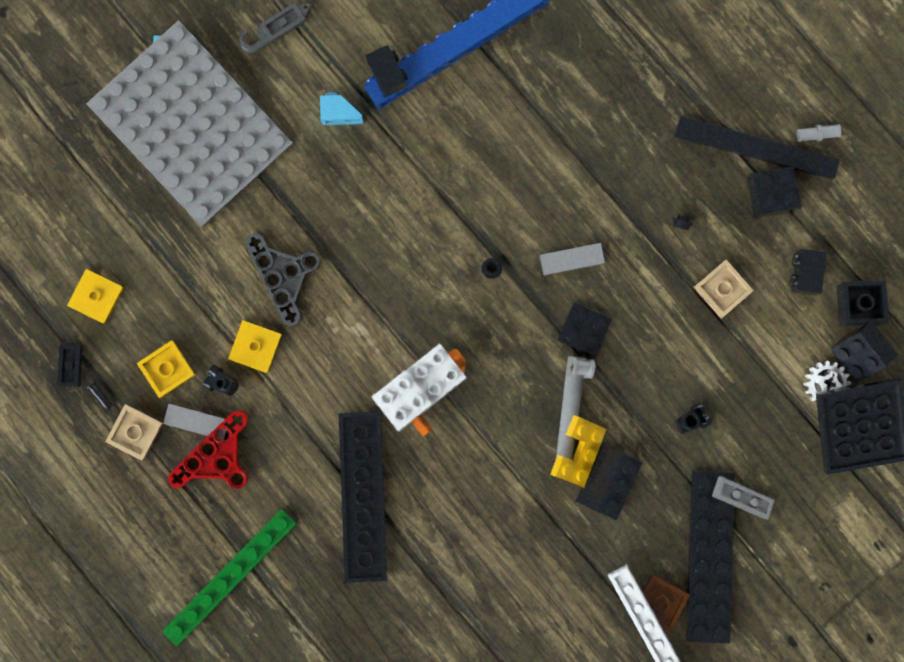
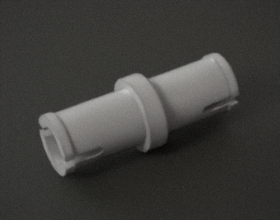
M840 124L829 126L816 125L813 128L797 129L798 142L816 140L818 142L825 138L841 137Z

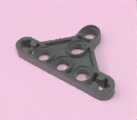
M259 234L249 235L246 239V247L282 321L288 326H297L301 321V313L296 305L306 275L320 267V258L313 252L294 257L268 248L266 241ZM254 238L258 241L261 240L258 245L262 251L266 249V252H261L255 256L254 254L258 253L254 246L251 247L252 240ZM263 256L270 258V264L267 267L259 265V260ZM313 256L316 258V265L311 268L305 265L306 258ZM291 265L298 268L297 275L293 277L288 276L286 272L287 268ZM273 274L279 277V283L275 286H271L268 283L269 276ZM280 293L288 295V301L285 304L277 302V296ZM291 304L293 305V307H289L291 313L297 314V316L294 318V322L286 320V318L289 317V315L286 310L282 312V308H287Z

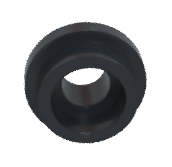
M678 214L677 218L673 217L672 219L674 227L689 230L690 226H693V222H690V217Z
M489 258L483 262L482 273L485 277L495 279L500 276L502 264L499 260ZM490 265L495 266L496 270L494 272L488 271Z

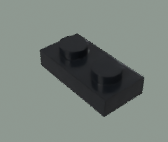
M59 345L57 386L80 387L82 345Z

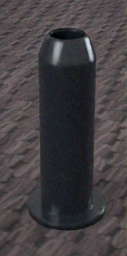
M94 382L86 390H90L105 409H110L112 407L111 402L97 387V382Z

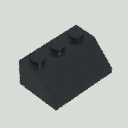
M601 444L585 487H581L575 501L617 521L643 462Z

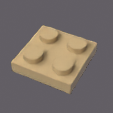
M724 260L694 286L695 290L720 318H723L754 291L727 260Z
M125 404L105 442L144 461L163 423Z

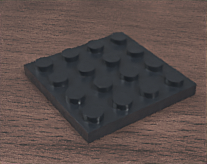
M900 378L816 392L824 472L827 475L904 461V396L902 380Z

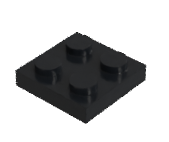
M574 302L557 341L596 357L612 318Z

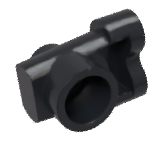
M212 365L209 368L208 377L203 382V387L210 391L217 390L232 396L238 390L239 383L237 379L224 374L222 368Z
M699 402L691 406V410L676 419L674 423L679 433L684 434L699 427L704 429L710 426L711 420L705 413L704 406Z

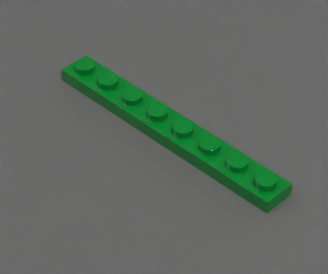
M281 509L162 632L178 646L297 523Z

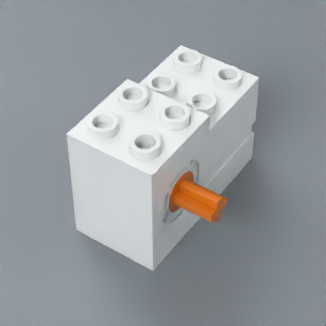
M439 344L374 394L372 398L398 431L413 423L424 437L433 428L422 414L466 380L464 375L466 360L457 349L447 353Z

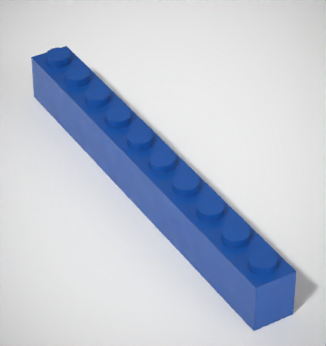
M493 0L486 6V9L481 12L480 10L475 11L470 15V19L465 22L460 21L456 23L451 31L440 33L436 36L435 41L430 44L425 43L421 45L416 53L412 55L407 54L400 60L401 62L397 65L399 69L403 68L408 77V80H406L407 88L384 98L374 76H372L364 85L365 91L379 111L549 4L550 0Z

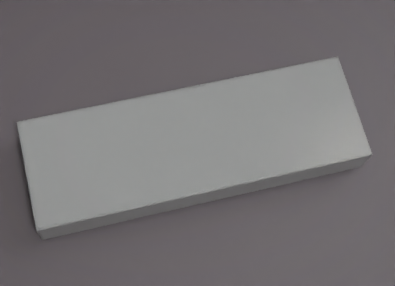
M601 243L540 255L543 276L605 263Z
M168 404L163 424L208 436L225 418ZM226 429L218 431L219 439L225 440Z
M720 476L712 494V497L767 520L775 501Z

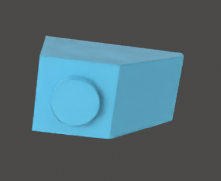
M329 92L325 93V96H320V118L322 125L363 124L362 114L341 95Z

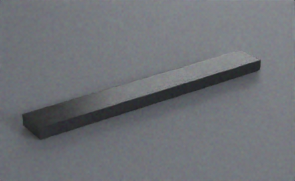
M683 116L679 118L674 136L679 139L779 166L794 167V170L834 180L840 161V159Z

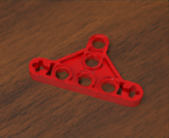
M242 410L234 411L171 471L168 476L170 485L174 488H181L192 478L223 479L234 489L244 487L248 481V475L238 465V433L248 424L249 418L246 412ZM234 415L237 417L241 415L243 417L241 420L242 425L238 423L233 429L226 425V422L231 425L236 420ZM220 429H226L229 432L227 440L219 439L218 431ZM210 443L213 445V454L207 455L204 453V444ZM190 458H196L199 461L197 469H191L188 466ZM221 458L226 459L229 463L228 468L225 470L218 467L217 463ZM184 470L188 472L181 478L183 482H175L176 476L174 474L179 475ZM235 473L243 476L242 484L237 485L233 482L232 477Z

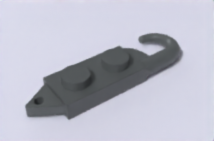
M292 3L261 23L257 31L260 40L253 45L245 44L244 38L248 32L244 31L239 37L240 47L248 53H255L270 43H274L306 22L305 18L312 7L311 4Z

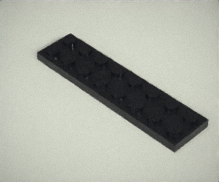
M381 411L339 413L345 583L387 581Z
M691 471L688 594L690 596L687 600L686 641L730 644L734 506L712 497L719 476L735 482V473Z

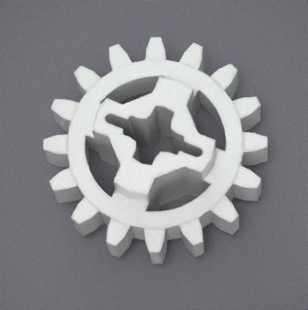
M824 361L823 365L819 362L816 363V368H809L811 374L804 376L809 380L803 383V385L809 387L805 393L812 394L811 401L816 400L817 390L815 384L818 392L844 388L852 384V382L846 381L850 374H843L844 366L837 368V362H833L830 366L829 361ZM827 370L823 376H818L819 372ZM825 380H828L830 387H827V384L824 383Z

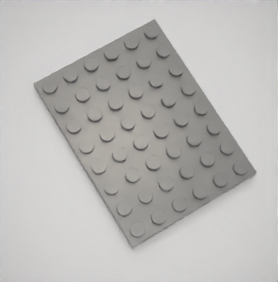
M179 20L86 103L201 227L209 222L293 145L289 138Z

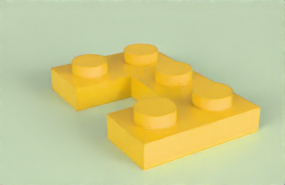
M573 415L566 435L579 440L578 447L572 460L561 455L557 456L551 475L584 488L607 429Z

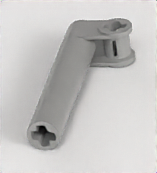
M568 356L556 458L558 455H561L570 460L573 459L575 438L566 435L573 415L579 417L584 378H592L594 375L595 361L592 359Z

